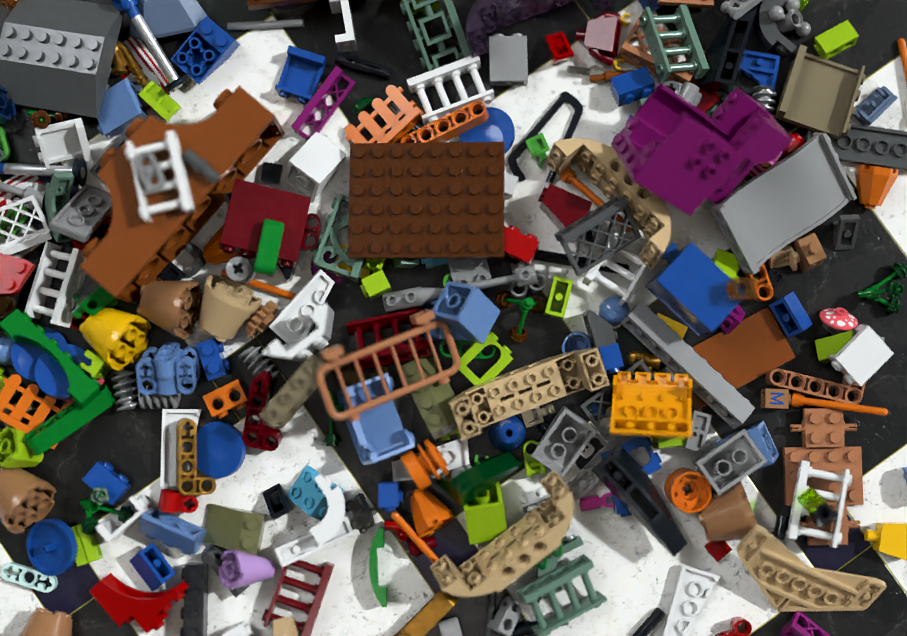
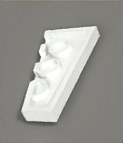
M319 269L273 319L268 327L291 348L306 337L309 331L308 329L313 322L309 314L324 303L335 282Z
M460 438L437 446L446 461L448 472L470 464L467 439L462 440ZM401 459L392 462L393 482L413 480ZM441 468L437 470L439 476L442 477L444 473ZM433 474L429 475L430 478H436Z

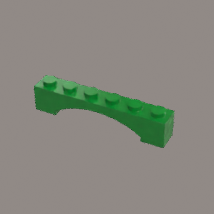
M16 309L1 321L0 328L2 332L14 343L19 341L33 345L50 355L60 365L69 380L70 388L67 390L68 394L82 409L101 394L99 382L93 377L89 378L85 374L86 370L80 364L75 365L72 362L73 358L67 351L62 352L58 348L59 344L53 338L48 339L44 335L46 334L44 329L40 325L35 326L31 322L32 318L26 312L21 313Z

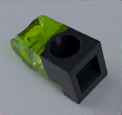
M811 487L797 497L799 503L814 519L813 522L817 527L825 526L837 515L819 493Z

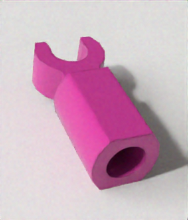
M605 493L602 497L597 495L579 499L581 512L600 509L601 506L613 507L614 503L607 504L605 501L607 497L612 496V493Z

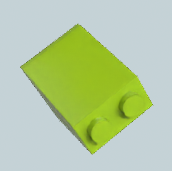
M499 482L464 506L470 545L493 541L507 530Z

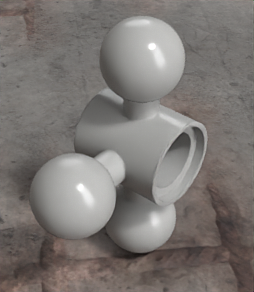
M787 0L785 2V9L788 11L786 14H784V10L780 6L770 8L769 18L777 21V27L781 32L785 33L795 29L798 36L805 37L811 31L809 23L803 22L801 13L797 11L800 8L799 0Z

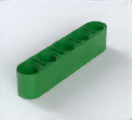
M101 384L99 386L101 394L84 409L76 402H73L26 434L23 440L33 455L37 456L44 453L111 407L116 399L107 385Z

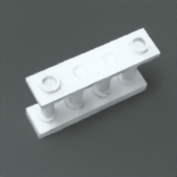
M478 53L407 79L410 93L418 94L426 113L421 115L424 126L474 101H481L488 105L495 100L493 89L485 90L477 71L481 68ZM466 73L471 74L479 93L469 98L460 79V76ZM450 79L453 80L461 101L450 104L442 85L443 82ZM431 86L436 88L443 108L435 111L432 110L424 91Z
M174 130L166 132L167 138L163 142L135 148L131 141H126L125 155L127 160L131 162L140 201L138 212L140 218H143L148 223L152 222L151 214L179 207L184 209L186 213L196 212L178 134ZM165 149L167 151L170 150L172 158H169V161L158 164L161 170H175L176 177L171 181L165 182L164 187L159 191H152L144 187L143 180L135 165L137 154L142 151L152 153ZM173 188L179 189L181 197H178V200L152 206L148 205L146 195Z
M615 224L612 234L619 236L622 227ZM625 231L624 236L630 238L634 236V233L632 231ZM611 236L608 248L613 249L616 247L617 238ZM641 237L634 242L644 247L647 240ZM603 248L599 251L596 259L601 256ZM626 248L618 251V253L640 265L635 274L607 258L588 270L582 280V283L587 286L592 281H597L622 296L618 303L620 306L625 301L629 302L634 294L632 289L646 266L638 255ZM607 266L630 280L631 282L627 289H623L600 275L599 268Z
M46 241L24 312L36 319H40L41 314L52 317L50 323L70 328L73 318L70 310L77 304L73 295L84 283L87 272L80 265L86 259L81 255L82 250L73 248L72 253L69 254L61 252L62 246ZM58 259L69 261L66 272L55 270ZM53 277L63 280L60 291L50 288ZM47 296L58 298L54 309L44 307Z
M800 460L786 537L797 540V536L806 535L830 540V547L837 548V544H841L842 540L840 526L847 486H850L852 482V475L849 474L850 470L843 469L841 475L812 469L809 466V461ZM812 476L841 482L839 494L809 488L806 485L807 478ZM812 496L837 502V515L831 520L834 521L832 533L802 527V524H799L801 516H810L815 510L803 505L804 497Z

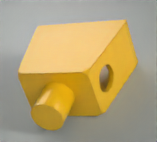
M877 522L875 530H865L864 539L865 541L874 542L873 550L907 561V522Z

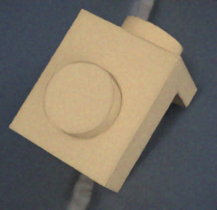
M791 245L785 246L768 259L770 269L790 265L793 271H797V263L800 262L798 252H795Z

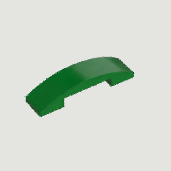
M380 526L370 550L369 573L376 598L382 607H387V585H379L377 548H384L385 546L384 526Z

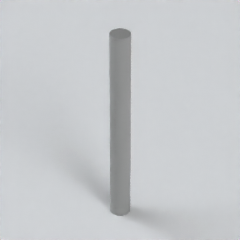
M303 19L227 23L228 30L303 27Z

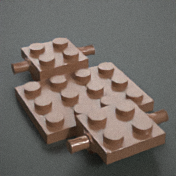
M831 408L803 409L801 424H790L789 426L790 428L797 427V429H789L790 432H801L802 447H783L784 505L792 506L800 460L809 461V466L812 469L841 475L843 469H849V474L852 475V482L850 486H847L840 526L842 540L841 544H837L848 545L849 529H860L861 525L853 524L861 523L860 520H848L847 505H864L861 446L845 447L844 445L845 431H857V428H849L857 427V424H845L843 410ZM811 476L807 478L806 485L812 489L839 494L841 482ZM812 496L804 497L803 505L807 508L817 509L819 505L828 503L836 512V501ZM804 515V521L799 523L802 524V527L832 533L834 521L830 520L825 526L817 527L811 516ZM807 536V545H830V540Z

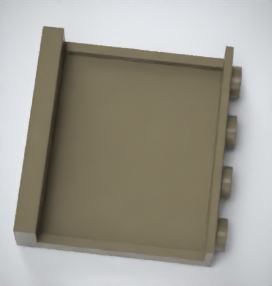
M800 44L794 54L774 118L817 133H826L829 137L840 140L850 130L851 124H849V119L853 117L856 107L853 106L861 94L859 86L865 80L866 74L863 73L866 66L856 70L806 53L807 46Z
M311 354L259 416L273 428H276L277 425L284 428L318 388L316 373L326 363L318 356ZM332 370L327 371L324 374V380L331 373Z

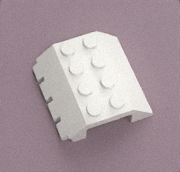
M325 302L309 314L319 327L291 349L286 344L282 346L276 339L267 346L268 348L263 350V355L276 359L305 362L315 350H322L329 345L327 341L331 339L335 312Z

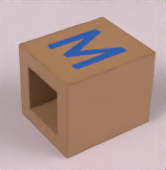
M761 389L760 408L788 409V405L791 404L789 389Z

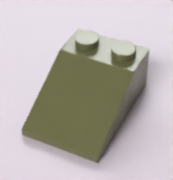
M210 503L205 524L207 532L203 542L257 555L261 548L267 514Z

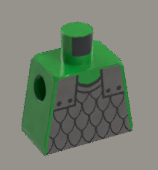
M89 276L74 293L73 298L77 304L70 312L77 319L85 312L94 316L115 297L94 278Z

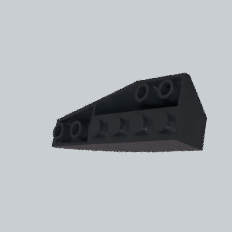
M760 2L737 20L728 15L706 51L705 57L709 70L702 79L697 80L696 86L729 94L736 88Z
M617 444L591 471L672 557H675L688 544L646 471L620 444Z

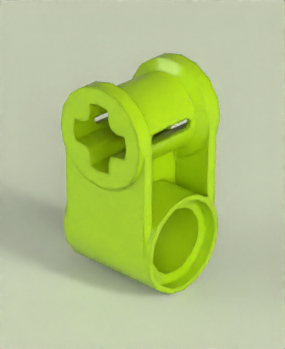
M532 439L526 440L522 445L527 478L539 473L547 474L545 465L526 451L528 444L533 443L537 446L538 443Z

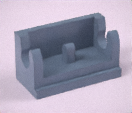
M878 87L856 108L853 116L862 125L869 126L898 97L887 87Z

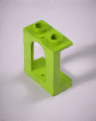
M492 331L489 332L484 344L475 342L460 357L459 371L474 386L495 378L513 360L510 356L512 353L510 349L505 345L501 346L497 342L499 338ZM491 344L495 345L500 350V358L479 379L466 365L484 347Z

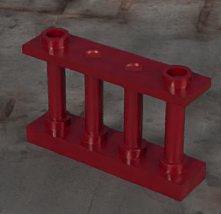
M421 307L410 308L401 312L353 320L346 323L349 336H355L357 351L364 349L362 333L373 331L375 344L383 341L381 329L392 327L393 335L401 334L400 325L410 324L409 316L421 312L422 309ZM411 323L412 329L419 327V325ZM421 334L415 336L413 345L418 358L431 356L428 339L422 340ZM402 341L395 344L394 349L399 362L414 359L409 343L403 344ZM390 347L375 352L380 366L395 363ZM372 354L357 359L360 370L376 367Z
M297 560L284 566L269 610L265 609L262 620L265 621L263 627L267 628L270 621L273 622V620L283 617L273 613L278 602L304 611L308 615L306 622H294L299 633L302 634L301 636H311L335 564L327 562L325 566L322 565L320 567ZM292 565L318 574V577H321L319 585L315 584L314 586L286 576L289 566ZM283 583L312 593L315 596L313 603L306 604L280 595Z

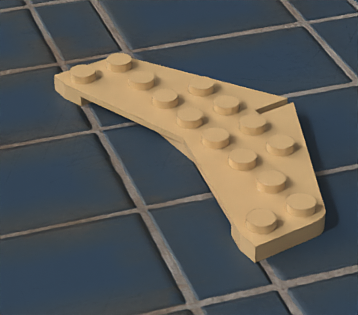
M754 524L736 548L740 560L774 609L778 608L779 612L862 611L867 609L887 587L884 581L877 578L809 567L764 527Z

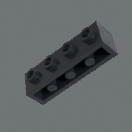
M189 562L185 564V568H182L181 578L189 587L183 592L185 596L181 598L184 599V607L181 608L180 617L183 619L180 636H207L209 564L204 562Z

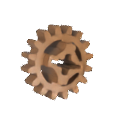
M271 300L265 306L261 304L247 321L248 324L244 332L250 338L255 337L258 332L262 334L269 328L268 325L276 317L274 313L278 310V306Z

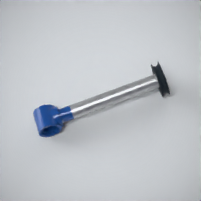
M112 0L117 10L123 11V13L127 12L167 78L169 84L164 87L167 89V93L187 83L189 80L186 78V75L179 78L136 7L138 0Z
M76 158L73 166L49 165L50 169L46 170L45 165L0 163V174L52 177L53 173L72 172L75 176L74 185L78 186L80 184L83 187L87 180V164L84 158L81 160Z

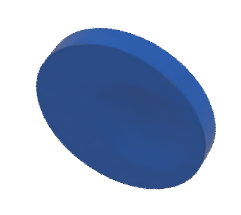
M486 107L489 114L487 121L460 134L461 142H505V153H507L515 139V127L506 112L495 107ZM477 110L475 115L481 114L483 110Z
M42 327L46 332L44 335L48 339L53 338L58 344H68L65 338L56 330ZM18 341L13 343L11 360L16 372L24 379L37 383L34 373L35 365L44 351L24 342Z
M59 344L58 348L62 352L67 351L73 358L72 362L75 365L85 363L87 366L91 365V359L84 355L85 351L80 347L72 344ZM43 352L36 362L34 372L39 388L51 398L58 400L72 399L67 391L70 388V384L65 372L50 355ZM86 371L85 374H86L89 378H91V377H92V376H91V373H89L88 371Z
M221 421L211 422L201 427L197 431V468L204 475L211 478L228 477L239 470L246 454V446L240 431L230 423Z
M48 518L35 523L30 529L26 540L27 554L32 565L40 573L47 576H56L68 571L73 566L77 556V542L72 530L66 523L56 518Z

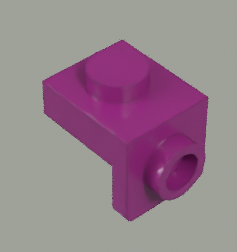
M737 305L719 324V327L725 333L730 334L741 323L746 313L741 306Z

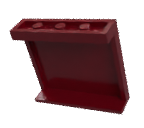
M235 178L218 249L227 254H241L242 257L247 259L256 258L264 219L283 222L284 229L277 264H280L283 268H294L298 261L311 198Z

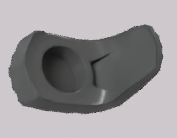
M189 242L184 250L195 259V264L190 271V274L194 276L205 266L206 261L202 250Z

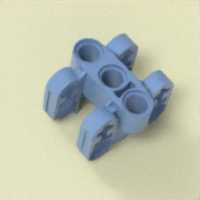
M177 342L165 343L160 349L153 346L148 347L136 365L138 389L144 395L190 394L194 391L202 372L201 359L195 346H187L181 349L180 343ZM188 352H191L192 355H195L193 359L189 356H186ZM152 353L155 357L152 359L148 355ZM148 381L153 384V388L146 389L142 383ZM192 383L191 388H185L182 386V384Z

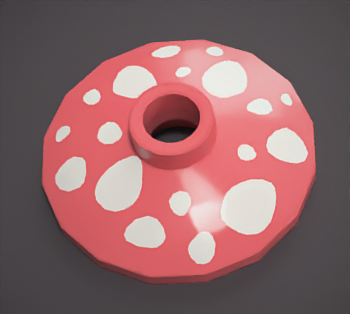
M826 308L819 314L823 323L835 329L853 330L858 326V320L844 308Z

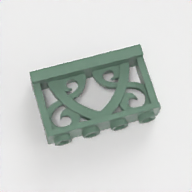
M340 193L338 198L333 200L331 206L333 209L332 215H328L326 218L325 226L327 228L325 233L321 232L318 240L320 246L318 250L314 251L311 261H314L315 268L358 282L366 259H349L346 255L348 247L343 251L336 237V233L348 227L349 210H347V215L341 214L342 207L349 205V197ZM338 218L341 222L334 225L336 219ZM329 238H330V240H331L332 246H331V245H328V246H327V243H328ZM326 252H331L332 255L329 259L335 258L336 255L339 258L336 262L328 264L324 261L323 256ZM343 261L352 271L350 272L337 266Z

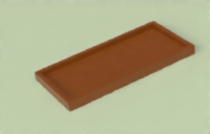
M768 307L743 319L730 334L721 331L692 347L701 358H704L715 371L719 372L736 389L795 358L792 349ZM692 391L691 407L697 411L707 404Z

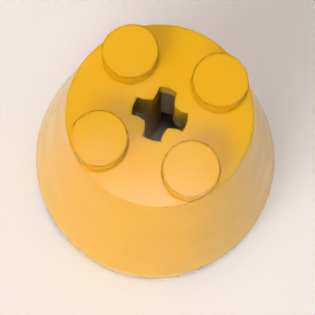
M105 306L96 315H89L86 321L80 325L79 331L109 367L116 371H121L130 362L134 364L145 351L149 343L147 336L151 325L149 321L141 316Z

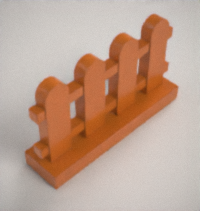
M389 85L386 88V94L389 97L385 101L375 98L372 101V107L375 110L371 114L362 111L358 115L361 123L357 127L352 124L346 125L344 131L347 137L345 139L348 142L353 141V143H397L422 120L421 115L425 113L413 100L409 102L402 94L404 90L401 86L397 88L394 85ZM392 102L401 110L397 115L388 107ZM378 115L387 123L383 128L374 120ZM364 128L373 136L369 141L361 134Z
M13 374L9 379L4 378L2 381L5 383V386L0 392V420L23 431L25 434L41 425L51 409L58 413L70 405L64 404L60 409L54 405L56 399L47 395L44 399L37 396L39 387L36 384H30L27 389L19 386L22 379L18 374ZM18 390L23 395L16 406H13L8 402L15 391ZM33 400H36L41 404L34 415L31 416L26 411ZM5 407L12 410L10 415L3 412ZM22 417L30 420L27 425L20 422Z

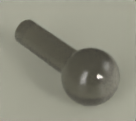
M593 65L590 68L568 66L567 73L586 75L588 77L589 75L597 76L603 73L601 67Z

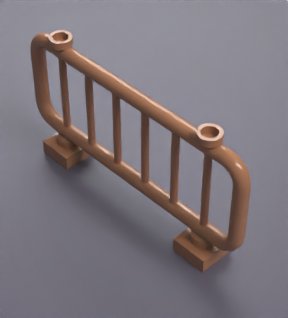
M426 309L409 316L411 323L419 325V327L341 358L339 356L343 355L344 351L342 346L337 344L319 351L321 359L328 361V363L322 365L317 370L316 382L329 416L334 420L340 421L348 418L349 422L359 420L361 418L360 413L437 381L439 385L450 382L449 377L457 373L461 361L448 324L441 320L430 322L431 319L435 318L433 310ZM435 328L442 329L453 360V365L442 371L429 332ZM423 333H426L439 373L427 378L424 377L411 339ZM407 339L421 380L407 385L393 346ZM387 347L391 349L403 384L402 388L390 393L375 353ZM372 354L385 391V395L373 400L370 398L357 359ZM352 361L356 367L367 399L366 403L356 407L352 406L339 370L340 366ZM332 369L336 370L349 410L341 413L335 411L324 381V374Z

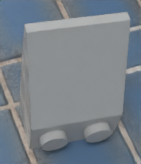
M563 405L531 456L552 471L556 470L559 476L564 478L595 435L597 429Z
M743 429L693 461V464L700 474L709 481L714 494L720 495L768 461L746 430Z

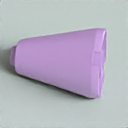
M229 549L221 556L223 565L219 566L221 584L224 587H228L229 590L271 579L276 572V566L271 559L235 549Z

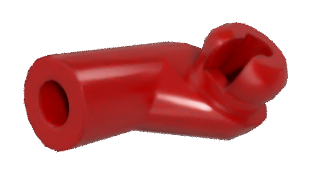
M395 521L384 522V530L395 531L400 541L405 542L408 540V535Z

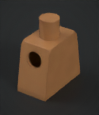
M806 233L789 243L793 250L799 254L800 262L798 264L803 273L821 265L827 258L815 233Z

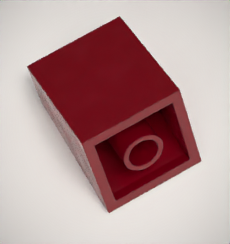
M549 184L548 189L543 188L538 200L541 202L539 208L559 230L564 229L588 214L593 203L552 184Z

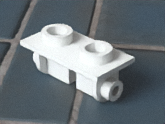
M543 487L538 489L540 493L538 497L535 491L522 494V497L519 498L524 513H530L550 497Z

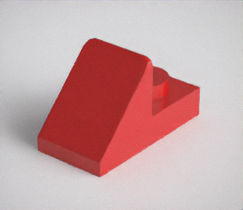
M563 31L545 36L546 44L551 52L553 65L569 61L574 57V53Z

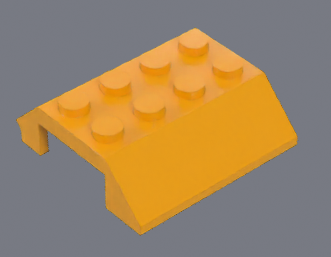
M617 371V375H613L610 434L692 438V379H688V374L674 373V381H670L671 373H655L654 380H651V372H635V379H631V371Z

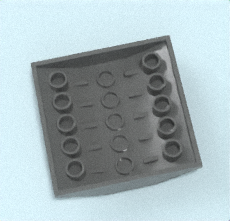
M19 0L4 21L0 36V86L7 90V98H12L15 105L98 119L124 15L123 11L117 10L112 5L78 0Z

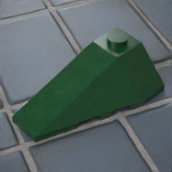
M506 452L452 469L447 475H443L439 480L437 479V483L462 508L517 470L522 464L510 452Z

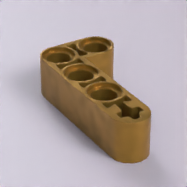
M182 418L176 425V488L180 493L187 496L208 495L215 491L216 482L211 477L205 475L197 476V426L192 419ZM186 422L191 425V428L187 429V435L191 436V438H181L182 435L186 436V431L182 429ZM189 441L191 444L190 450L183 452L182 444ZM185 461L191 463V468L188 471L182 470V464ZM205 480L210 481V487L207 490H203L201 487L202 482ZM190 481V489L183 491L181 487L183 482Z
M440 589L395 636H425L454 607L458 600L453 595Z

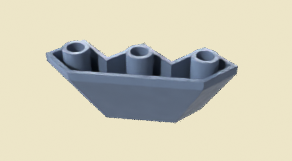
M138 0V5L136 6L155 38L194 31L207 16L197 0ZM131 21L130 36L144 41Z

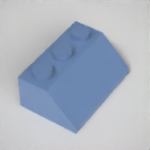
M156 507L141 515L140 532L144 533L148 539L160 540L163 542V545L170 548L176 547L185 555H194L200 550L207 532L206 529L170 513L159 511Z

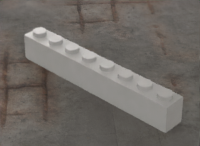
M642 301L620 322L673 373L688 374V379H692V391L733 429L742 425L755 409L748 399L744 398L733 385L729 384L719 372L715 371L704 358H701L690 345L686 344L675 331L665 324L664 320L654 314L650 307Z

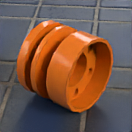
M428 439L424 440L428 447L427 450L424 451L420 444L417 445L419 455L416 456L412 450H409L399 456L421 491L432 484L429 475L433 474L439 480L441 477L437 470L441 468L444 475L449 473L443 456L438 448Z
M682 467L675 469L665 480L664 491L667 499L684 512L695 513L701 511L708 505L711 499L712 489L709 481L705 476L691 468ZM686 486L689 487L688 490H685V491L682 490L683 487H686Z

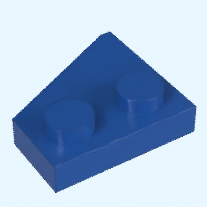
M746 50L741 72L760 86L772 87V92H774L780 56Z

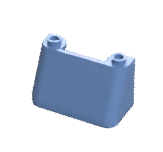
M385 373L383 376L390 393L393 390L394 381L388 373ZM379 376L365 381L371 400L385 395ZM361 382L346 388L353 407L367 402ZM343 390L338 391V403L345 408L344 411L349 410ZM393 400L360 413L361 418L359 420L349 422L348 418L345 419L358 457L363 465L375 463L415 447L414 435L411 431L403 429Z

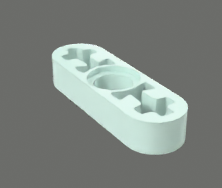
M16 562L3 565L0 571L2 578L6 581L45 593L53 591L58 585L56 576L44 575L35 568ZM13 567L12 570L14 572L21 573L20 575L12 574L9 576V572L7 571V569ZM27 572H31L34 575L32 583H28L24 578ZM49 578V582L52 583V586H49L47 588L46 584L43 582H39L38 585H36L39 579L45 581Z

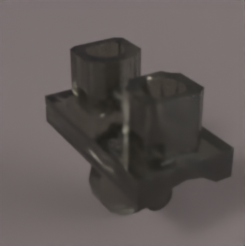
M363 493L358 494L355 498L345 503V511L353 513L354 516L350 522L353 530H359L360 534H365L369 528L375 525L373 516L377 513L375 507H369Z

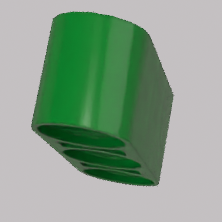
M264 219L253 269L254 273L273 277L284 229L283 222Z
M445 340L440 344V353L446 358H452L451 354L443 352V346L447 344ZM454 340L460 357L463 354L462 347L468 344L471 346L475 343L466 340ZM492 344L487 345L492 349L491 355L485 356L480 351L473 359L487 360L492 358L496 351L495 346Z

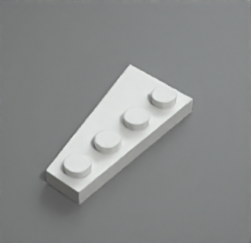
M162 409L160 487H176L177 422L182 418H189L197 426L202 409ZM187 422L186 425L182 426V429L186 431V436L182 435L181 438H191V436L187 435V429L191 428V425L187 424ZM184 442L182 444L183 452L190 450V442ZM187 461L182 464L183 471H185Z
M682 564L661 636H687L696 616L702 610L704 602L710 596L715 583L721 577L720 575Z

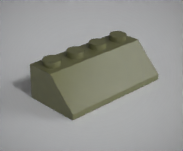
M434 357L419 359L425 378L439 373ZM415 360L401 366L407 385L421 380ZM437 381L411 392L434 440L458 429L450 405V401L455 397V394L449 382L439 385Z

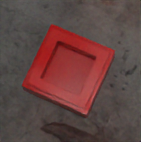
M710 541L704 546L716 562H719L732 550L725 541Z

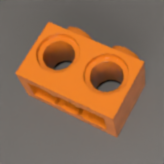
M239 379L202 396L211 416H218L219 419L229 415L228 411L234 408L237 411L246 407V402H248L249 398ZM236 390L241 395L238 401L232 399V393ZM217 399H221L223 402V407L220 410L214 407V402Z

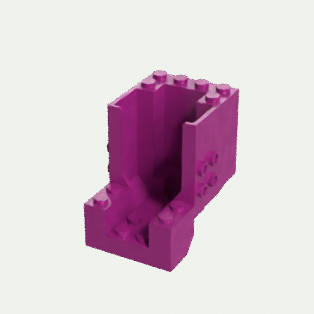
M660 83L634 116L626 122L621 132L615 135L611 145L632 180L691 216L705 199H709L715 204L723 201L755 165L773 162L793 139L761 103L738 87L728 94L726 100L710 117Z

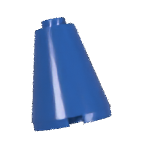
M514 415L490 424L488 427V438L496 449L511 452L523 444L526 438V428L523 421ZM507 429L512 430V436H506L505 432Z

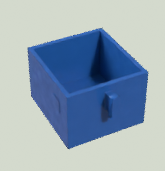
M673 242L660 258L662 261L665 259L668 263L645 287L697 336L713 332L745 298L747 293L692 242L681 250L677 249V244Z

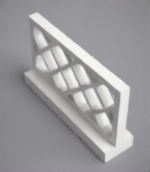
M34 194L0 207V212L2 211L0 223L4 220L13 224L10 232L0 229L1 234L8 236L5 243H0V253L11 255L53 238L50 229H48V222ZM32 201L35 207L33 213L22 210L25 202ZM10 208L18 211L15 220L4 217L7 209ZM20 213L31 217L28 226L17 222ZM33 218L40 220L44 228L39 230L31 228L30 225ZM15 225L26 229L24 236L19 237L12 234Z

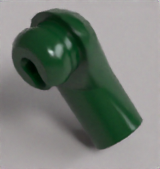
M362 97L354 102L352 106L353 113L359 115L366 107L373 108L372 101L375 98Z

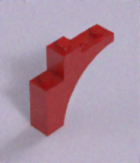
M110 573L101 579L89 592L119 627L125 622L129 625L135 620L148 634L152 629L157 631L165 624L163 620L169 616L167 611L172 607L170 603L172 601L177 603L185 596L183 592L189 586L183 581L169 590L145 592L124 584Z

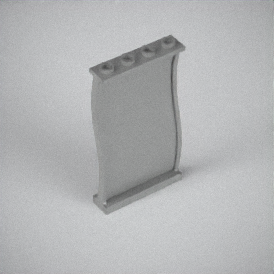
M814 132L811 134L812 138L796 151L744 183L719 204H714L710 207L743 273L756 274L760 271L759 267L779 250L822 224L843 208L850 200L857 199L854 187L850 184L846 176L847 173L839 161L838 154L834 151L830 137L826 133Z

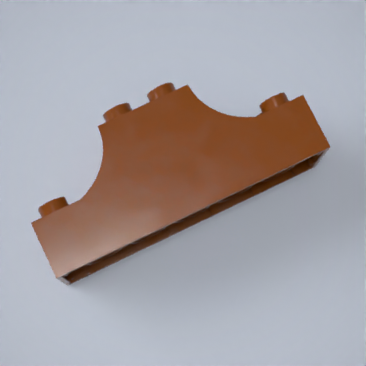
M240 85L233 92L225 89L219 94L213 103V107L217 111L206 120L189 125H173L149 115L145 121L142 118L135 119L125 132V136L129 138L127 141H131L135 148L163 142L167 138L166 132L174 130L178 134L182 155L191 148L201 159H206L208 165L221 175L219 180L212 185L202 174H197L194 171L195 168L184 160L196 212L186 213L184 209L179 207L151 214L152 222H146L143 218H140L138 212L140 201L131 162L127 160L125 155L126 142L119 150L112 147L101 157L99 166L102 169L97 175L103 180L111 196L113 208L112 222L107 236L102 241L99 238H94L83 249L81 255L86 260L80 267L114 297L135 305L141 299V287L151 281H156L167 265L177 258L184 250L186 244L197 235L225 203L224 195L225 193L232 192L235 178L245 180L285 134L276 116ZM167 149L152 152L158 163L169 161V158H172L170 150L167 151ZM150 160L144 161V166L150 164ZM162 170L165 182L171 181L176 177L175 170ZM154 178L152 184H157L158 178ZM176 188L146 195L149 206L178 200V197H181L179 189L176 190Z

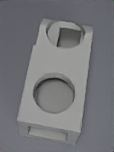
M510 596L504 597L494 620L490 619L487 627L501 635L511 636L522 612V604Z

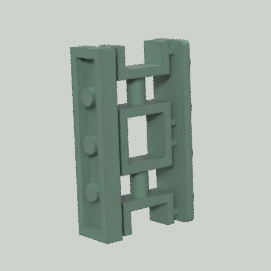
M401 0L402 3L399 5L403 15L407 14L409 21L406 24L409 32L414 33L416 38L413 40L416 51L420 50L422 57L419 59L423 69L427 68L428 71L439 68L437 59L450 53L454 54L457 61L463 57L471 56L452 0H442L447 16H445L442 9L433 13L430 4L438 0H422L417 3L415 0ZM409 3H411L414 10L420 7L424 8L426 16L417 19L419 27L416 26ZM440 17L445 33L429 39L423 23ZM451 28L460 52L457 51L455 45L449 48L445 47L443 40L452 37ZM423 39L427 46L434 43L437 44L439 51L430 55L432 63L428 59L422 42Z

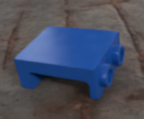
M289 45L287 50L288 57L275 90L283 98L289 99V97H292L297 102L307 105V102L309 103L317 92L327 61L325 56Z

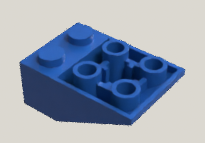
M206 16L170 60L194 81L201 84L231 57L240 44Z

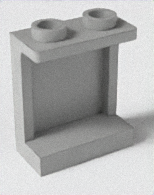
M514 33L511 36H504L503 34L489 36V85H527V36H522L520 33Z

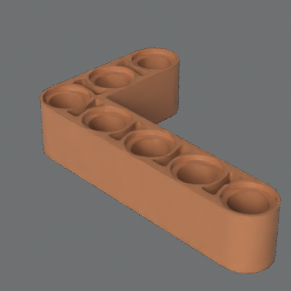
M773 369L765 375L766 383L770 386L843 403L858 404L861 402L865 383L862 386L850 385L844 378L842 384L783 369ZM775 372L778 373L780 377L777 383L774 382L772 379V375ZM793 377L798 380L796 387H793L791 384ZM812 382H814L817 386L815 392L811 391L810 384ZM831 386L835 389V395L833 397L829 394V388ZM850 391H851V392L853 393V395H854V398H853L852 401H849V399H848V397H847V395H848V393H849Z

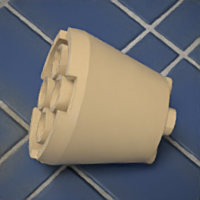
M210 275L204 286L198 329L201 332L214 335L221 342L233 339L260 307L262 299L256 298L253 295L255 291L244 284L230 278L229 280L219 279L218 275Z

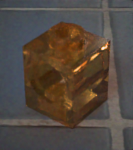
M758 278L730 279L729 283L726 284V295H729V300L757 299ZM739 284L745 287L744 294L738 292L737 286Z

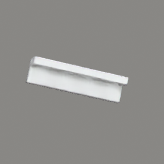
M345 515L337 533L322 546L318 544L312 533L308 532L277 546L275 551L282 567L354 535L355 532L348 515Z

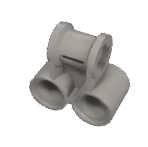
M672 80L664 83L665 86L672 91L675 90V93L696 107L698 106L702 97L698 86L689 82L681 84Z
M523 262L517 264L511 263L510 268L512 275L515 274V268L529 265ZM536 274L537 280L542 283L541 287L523 286V293L516 294L513 288L518 286V284L513 282L510 286V293L517 300H521L526 296L527 289L534 294H539L545 287L546 281L544 276Z

